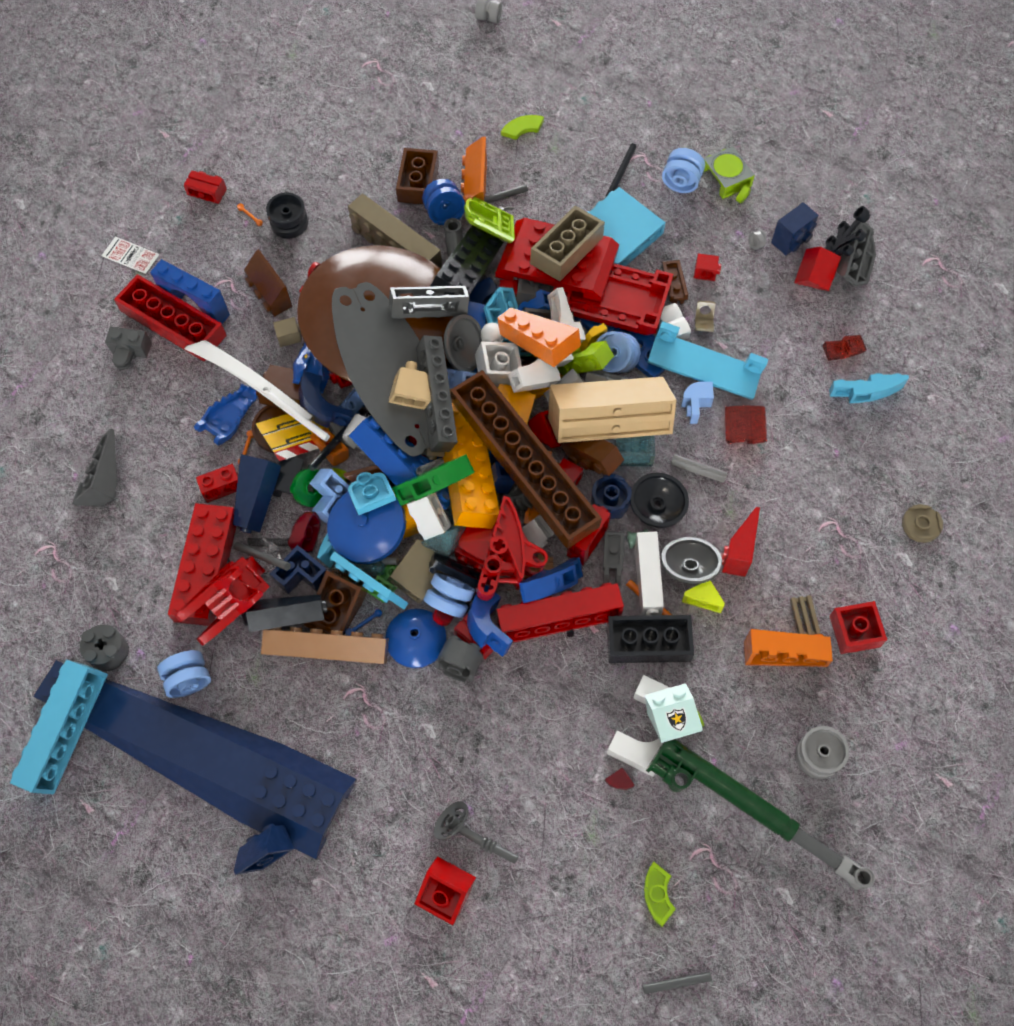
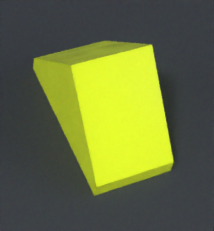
M711 580L685 591L682 598L683 603L718 613L722 612L725 604Z

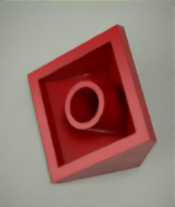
M821 246L806 249L794 283L830 291L841 256Z

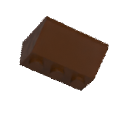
M259 249L256 250L244 269L246 275L244 280L249 288L253 287L256 298L263 301L262 305L266 312H271L276 317L293 306L286 285Z

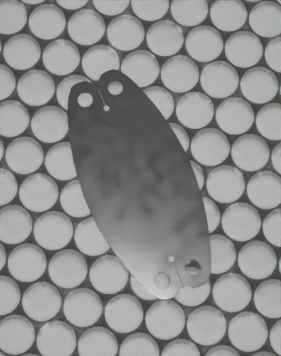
M360 283L353 289L347 287L336 288L332 295L334 330L341 358L355 390L375 421L401 450L411 456L422 454L424 449L430 448L425 410L389 403L394 377L401 367H405L408 361L416 362L417 370H419L416 346L420 342L405 318L391 317L389 299L371 283ZM367 290L372 291L375 294V299L368 301L364 298L363 293ZM346 295L350 297L351 304L349 306L341 304V296ZM415 424H418L420 427L418 429L415 428ZM407 436H413L417 440L415 447L406 445L405 438Z

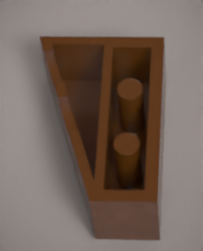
M604 439L560 443L570 462L585 470L595 471L598 474L610 476L624 461L617 446Z

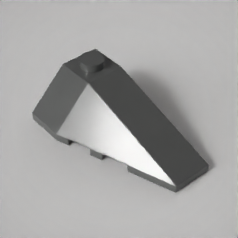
M109 429L101 436L92 456L95 459L85 471L88 476L83 483L79 484L72 504L77 506H104L115 498L117 493L115 491L117 471L115 434L113 429Z

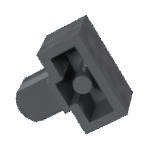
M110 326L105 340L106 345L113 354L112 362L120 370L128 369L132 359H136V357L147 358L152 344L146 331Z

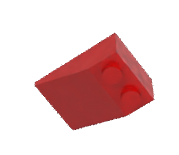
M756 507L730 539L728 546L724 545L723 553H721L722 573L746 576L753 560L760 507Z

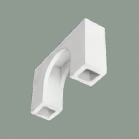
M643 675L633 699L646 705L645 695L670 687ZM617 731L607 754L653 777L655 773L652 771L648 773L646 769L662 743L659 738L652 742H641Z

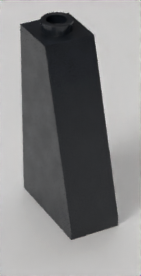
M321 594L259 599L246 611L249 632L324 620V615L328 612L326 600L322 601Z

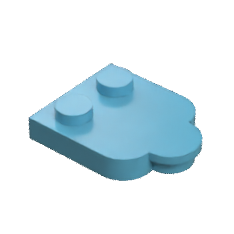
M360 473L356 481L352 482L348 487L349 495L358 515L396 501L394 492L383 473Z

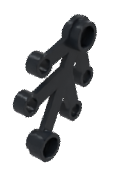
M861 206L854 212L853 217L856 220L851 226L846 221H842L837 228V238L834 235L828 237L825 249L839 256L843 254L850 256L854 252V247L848 243L854 240L861 242L867 235L862 229L857 230L855 233L853 231L861 222L865 223L869 220L870 211L865 206Z

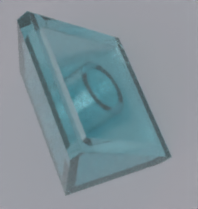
M451 527L445 533L423 540L421 543L423 546L449 557L455 553V549L459 544V538L466 527Z

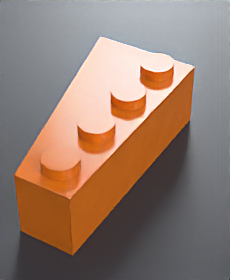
M509 308L497 317L501 336L552 367L557 366L581 346L579 328L514 308Z
M750 629L744 640L745 665L828 667L833 661L831 637L822 634L807 635Z

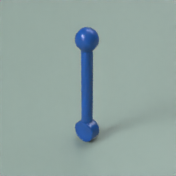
M376 609L374 614L354 628H348L345 631L346 635H351V632H355L375 617H380L382 611Z

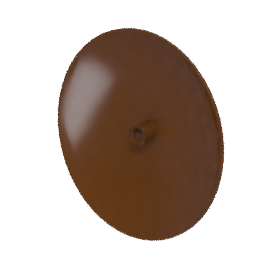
M380 245L348 249L325 260L310 274L304 283L298 300L297 315L299 329L308 349L328 370L351 382L341 358L334 330L332 315V295L334 290L339 287L353 289L360 283L368 282L377 287L389 299L391 287H430L440 268L414 252ZM367 290L363 293L366 300L372 301L375 299V294L372 291ZM412 293L400 294V296H413ZM346 295L340 297L341 304L345 306L351 304L350 297ZM453 316L439 318L414 317L405 318V320L411 326L419 341L424 335L440 336L443 341L445 329ZM445 355V361H446V367H447V366L450 365V363H449V361H448V359H447V357H446V355Z

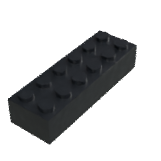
M472 225L437 273L430 287L466 286L470 296L504 242ZM444 292V295H454L455 292Z

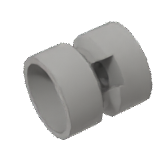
M477 0L475 18L484 21L488 19L489 22L498 24L502 14V2Z

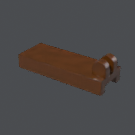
M680 260L663 261L662 271L674 274L668 292L669 300L672 304H677V301L680 304H684V300H688V291Z

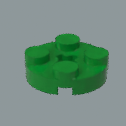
M303 469L298 472L290 486V492L293 494L294 499L304 507H315L322 498V495L314 487H312L314 489L313 492L308 491V485H310L309 483L318 473V469L314 471Z

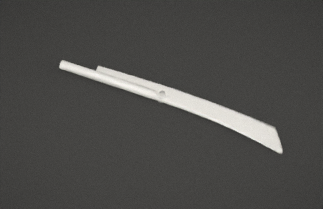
M203 340L184 348L238 377L324 441H328L330 438L329 434L310 421L312 415L262 376L215 345Z

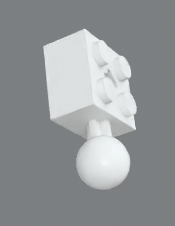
M488 323L481 330L482 341L475 353L478 372L483 370L496 387L499 386V383L511 385L508 374L522 367L518 345L503 343L504 337L500 335L498 324Z

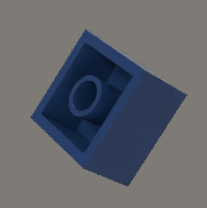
M802 202L778 220L771 243L785 256L795 252L801 244L807 243L813 237L812 232L817 225L816 221L819 215Z

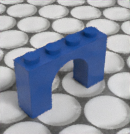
M162 259L151 270L150 273L157 286L179 299L187 295L198 305L201 312L222 324L229 317L230 313L219 289Z

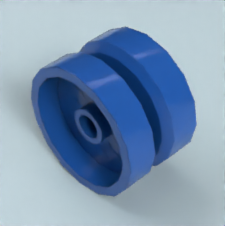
M438 179L427 185L423 191L422 200L431 220L438 225H444L445 221L450 218L459 220L464 214L465 200L456 184L449 179Z

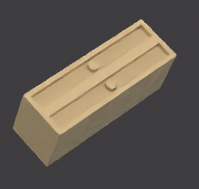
M664 377L550 385L548 419L558 443L673 434L677 400Z

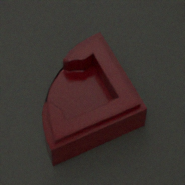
M623 768L604 780L610 787L620 790H628L635 786Z

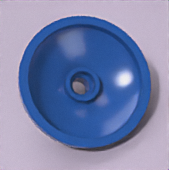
M409 609L398 614L389 624L385 637L389 638L388 652L397 663L409 668H421L435 662L447 640L445 627L438 625L433 620V613L425 609ZM417 631L418 635L412 636L411 633Z

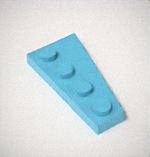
M334 551L330 559L336 562L334 565L343 573L346 570L349 571L350 574L348 576L356 582L362 580L364 582L362 586L370 592L374 590L379 592L377 597L387 603L390 600L402 609L406 608L408 602Z

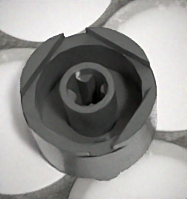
M97 625L83 632L80 642V653L94 668L101 671H112L117 669L122 661L127 658L129 652L128 643L113 626Z
M452 635L445 641L435 666L438 669L442 667L445 670L444 674L452 679L461 682L469 679V682H472L483 659L480 653L481 648L477 644L465 643L459 637Z

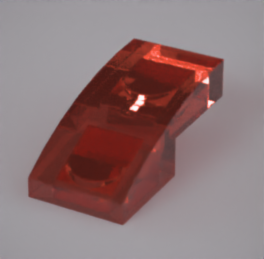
M861 335L844 336L842 340L825 341L822 345L828 361L852 357L867 351Z

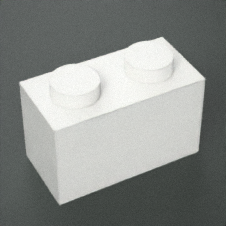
M436 493L407 504L409 514L414 518L418 532L423 536L424 540L443 534L452 526Z

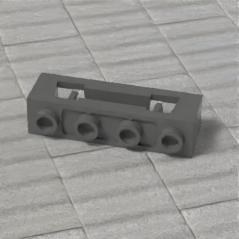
M466 286L390 288L389 310L392 318L455 317L462 314L467 315L469 294ZM444 292H455V294H454V295H449V294L444 295ZM412 293L413 296H400V294Z

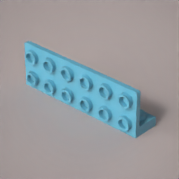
M662 321L647 361L649 364L700 382H713V386L750 400L754 399L760 375L768 363L767 358L750 353L745 362L676 338L680 327Z

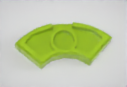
M525 115L517 117L503 127L501 136L517 140L519 136L525 133H538L544 122V116Z
M653 861L645 878L644 897L651 916L659 926L663 927L676 908L670 902L667 894L671 875Z

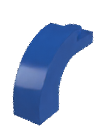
M485 585L484 592H488L489 587ZM495 593L491 600L483 601L476 594L467 615L469 633L478 646L483 648L487 644L493 651L503 657L508 652L513 640L496 627L490 618V614L496 610L501 597Z

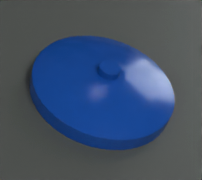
M347 492L335 503L330 512L327 523L328 538L334 550L346 560L357 564L376 563L392 554L401 543L406 529V515L403 506H400L397 498L396 501L358 515L349 492Z

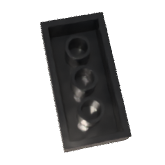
M691 615L608 616L609 663L692 661L694 645Z

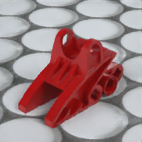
M503 496L486 560L476 589L478 598L483 601L493 598L498 583L514 584L515 589L519 590V583L522 582L524 575L533 576L544 570V566L548 561L546 551L527 540L522 531L517 511L510 497ZM534 554H542L544 556V561L542 562L540 559L534 556ZM529 567L540 568V570L533 572ZM500 576H510L509 578H500ZM485 584L489 585L488 592H484Z
M242 556L235 563L233 561L229 562L219 571V574L214 576L174 616L182 622L205 604L217 616L207 629L196 638L202 646L205 645L238 616L251 608L264 595L263 593L270 587L261 577L265 572L264 568L253 556L247 559Z

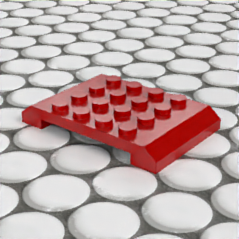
M529 218L516 221L514 225L515 239L512 243H507L495 272L496 278L513 281L514 277L559 288L563 287L564 289L583 293V298L601 302L619 250V244L613 238L603 236L587 255L561 281H558L530 264L531 248L555 224Z
M614 263L601 302L585 299L581 292L564 289L573 316L642 335L655 334L674 274L657 269L655 274Z

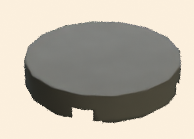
M918 504L910 507L905 512L902 518V527L909 538L916 542L927 543L939 536L943 529V520L941 515L937 511L935 512L932 507Z

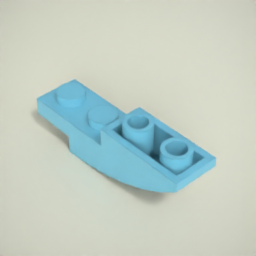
M876 373L871 374L868 381H846L840 379L833 381L829 394L830 397H849V403L879 400L902 389L908 381L909 375H901L899 373L883 375Z

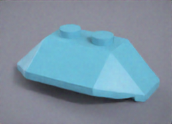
M498 287L483 308L487 323L493 322L498 324L497 317L509 308L518 310L513 288ZM506 338L502 341L503 343H513ZM518 346L520 356H532V354L529 352H521L520 347Z

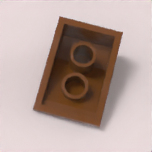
M337 569L326 570L316 595L321 594L322 601L326 600L328 612L325 613L324 620L304 623V626L313 629H323V633L330 634L331 630L343 631L344 635L368 590L362 586L364 582H356L348 574Z

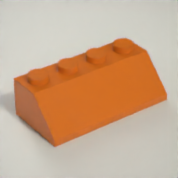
M481 137L466 148V155L462 156V165L465 166V169H462V180H464V183H461V193H464L465 203L467 199L471 198L473 200L474 197L484 201L486 195V137Z

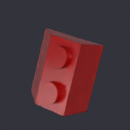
M437 856L426 872L414 904L445 922L454 925L471 892L476 877Z

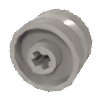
M819 726L812 728L798 742L795 758L799 768L806 775L814 779H826L832 777L846 765L849 758V745L846 738L838 730L832 727Z

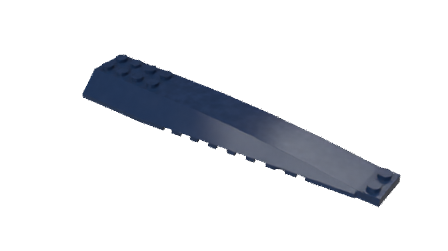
M55 661L33 697L47 703L50 690L58 679L63 663ZM107 679L84 727L248 827L262 833V829L267 825H285L294 848L316 860L327 840L324 836L344 798L348 799L357 781L356 778L286 745Z

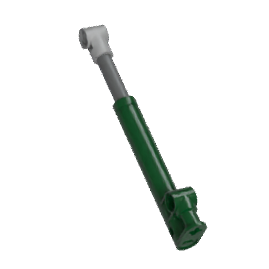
M676 739L663 742L646 769L648 773L652 771L660 776L662 781L668 784L669 788L674 792L685 790L693 779H696L763 826L780 835L787 842L790 840L794 841L834 868L833 872L848 881L853 889L869 888L875 882V875L871 869L861 867L845 855L840 856L800 829V823L790 819L784 812ZM675 776L683 778V786L676 783ZM859 873L864 877V884L858 880Z

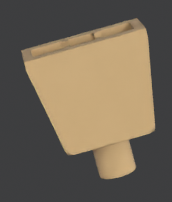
M408 361L405 367H401L394 377L389 403L425 410L431 401L428 375L426 372L417 370L416 362Z

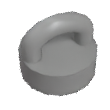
M755 231L749 235L748 241L751 248L758 250L764 247L766 243L764 231Z

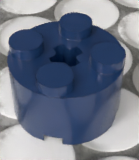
M604 475L593 485L591 505L595 504L605 507L611 513L610 519H620L629 508L632 495L631 487L619 475Z

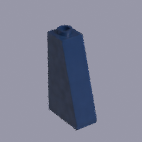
M241 454L233 525L241 527L240 531L251 534L252 531L260 533L281 465L269 460Z

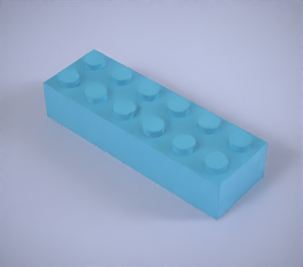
M66 659L60 668L56 683L50 690L47 703L41 709V716L32 729L30 740L22 751L19 764L12 773L10 784L31 793H55L107 678V673Z

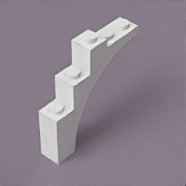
M563 287L556 288L547 295L551 320L579 328L580 341H584L586 338L581 322H574ZM572 354L555 367L538 358L530 365L515 369L508 374L513 393L555 385L561 381L557 367L565 366L572 361Z

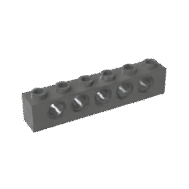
M424 335L416 346L419 371L427 373L431 401L425 408L431 452H450L458 441L443 341L440 336Z

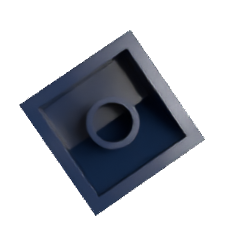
M270 824L262 829L263 832L261 834L249 837L246 840L247 843L238 850L234 867L235 875L264 870L295 848L285 825L275 826V824Z

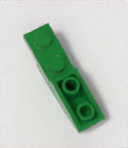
M465 454L395 485L392 489L400 506L450 486L473 474L475 471Z

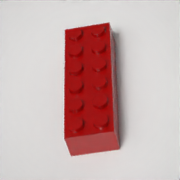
M138 274L114 299L120 312L182 349L203 340L217 347L227 336L222 323ZM189 352L190 354L194 355L202 361L206 360L192 352Z
M195 503L168 610V616L173 622L209 626L215 620L216 615L205 604L182 622L174 615L214 576L219 574V571L226 565L230 557L237 527L233 525L234 507Z
M605 583L597 588L585 587L579 592L574 593L566 591L561 593L560 596H548L528 603H523L522 601L520 604L513 606L512 604L502 605L497 609V623L499 629L513 640L512 643L607 623L608 616H622L624 604L618 583Z

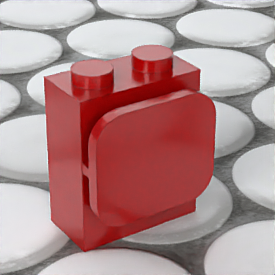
M495 524L492 529L466 527L459 538V544L454 550L456 560L461 564H468L474 567V570L481 573Z

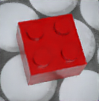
M875 601L837 607L829 616L841 654L880 648L887 641Z

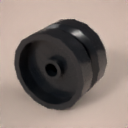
M285 192L273 196L268 201L266 212L271 229L275 235L290 239L304 233L309 222L304 202L300 196Z

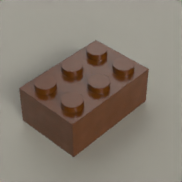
M404 148L396 184L398 202L423 204V191L427 185L437 179L439 168L437 150Z

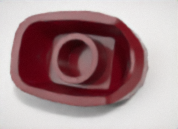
M304 512L296 520L292 527L291 536L288 539V546L291 550L298 545L306 552L313 551L321 526L316 512Z

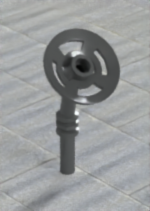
M462 801L448 806L436 821L434 835L438 840H447L456 833H460L480 845L482 850L484 848L486 852L489 850L490 854L495 853L514 864L518 860V855L497 845L496 841L488 840L487 836L484 838L464 826L468 816V806Z

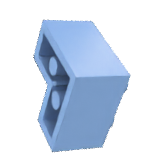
M321 468L309 483L322 495V498L313 508L312 512H316L324 523H328L333 506L348 492L349 485L332 469Z

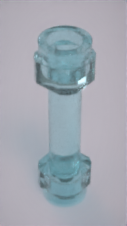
M352 563L363 572H371L372 575L379 576L385 572L384 563Z

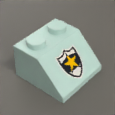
M686 684L645 695L647 714L661 743L703 731L693 696Z

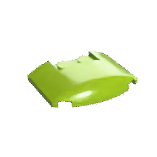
M474 197L473 200L471 198L467 199L464 205V213L469 224L507 243L514 241L513 215L477 197Z

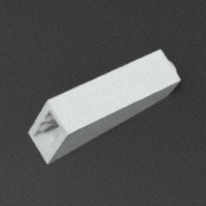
M639 532L636 536L634 556L641 616L662 615L664 604L657 532Z

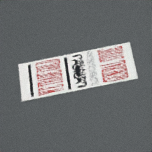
M115 236L102 254V257L146 274L160 254Z

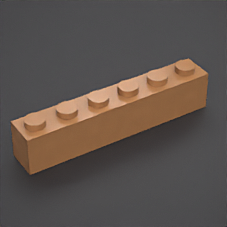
M282 627L263 630L261 654L385 664L387 663L389 638H384V634L371 633V637H365L363 632H351V635H343V631L331 630L330 634L323 633V629L310 628V632H302L301 627H290V631L282 630Z

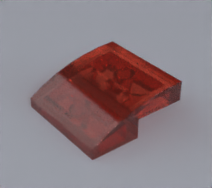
M741 405L725 407L726 441L728 444L747 441L748 444L767 442L766 408L764 406Z

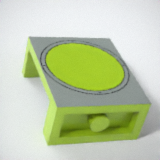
M734 146L704 158V172L710 170L721 185L719 195L722 199L740 192L745 185L749 188L752 187L755 175Z

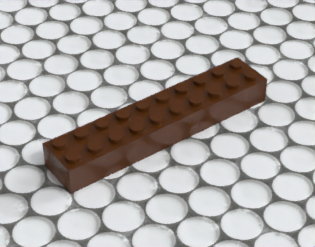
M483 370L450 390L452 403L566 549H569L600 528L602 520L600 515Z

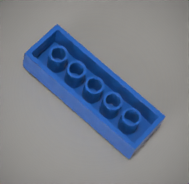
M372 415L364 419L349 435L395 485L418 476L419 474L416 475V471L419 470L416 469L429 463V460L421 454L411 456L401 450L379 426ZM405 438V443L407 446L415 447V445L412 442H409ZM448 486L435 492L444 510L451 505Z

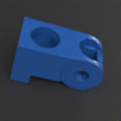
M542 289L537 291L536 297L528 302H522L518 310L522 311L524 308L550 310L547 297L550 292Z

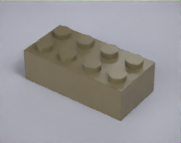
M574 206L531 248L530 264L561 281L603 238L605 222Z

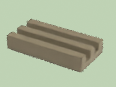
M811 595L791 598L790 603L798 634H821ZM805 602L807 603V607H808V611H809V615H810L812 627H813V630H814L813 632H812V629H811V625H810L809 617H808V614H807ZM797 603H800L802 616L807 631L806 633H804Z

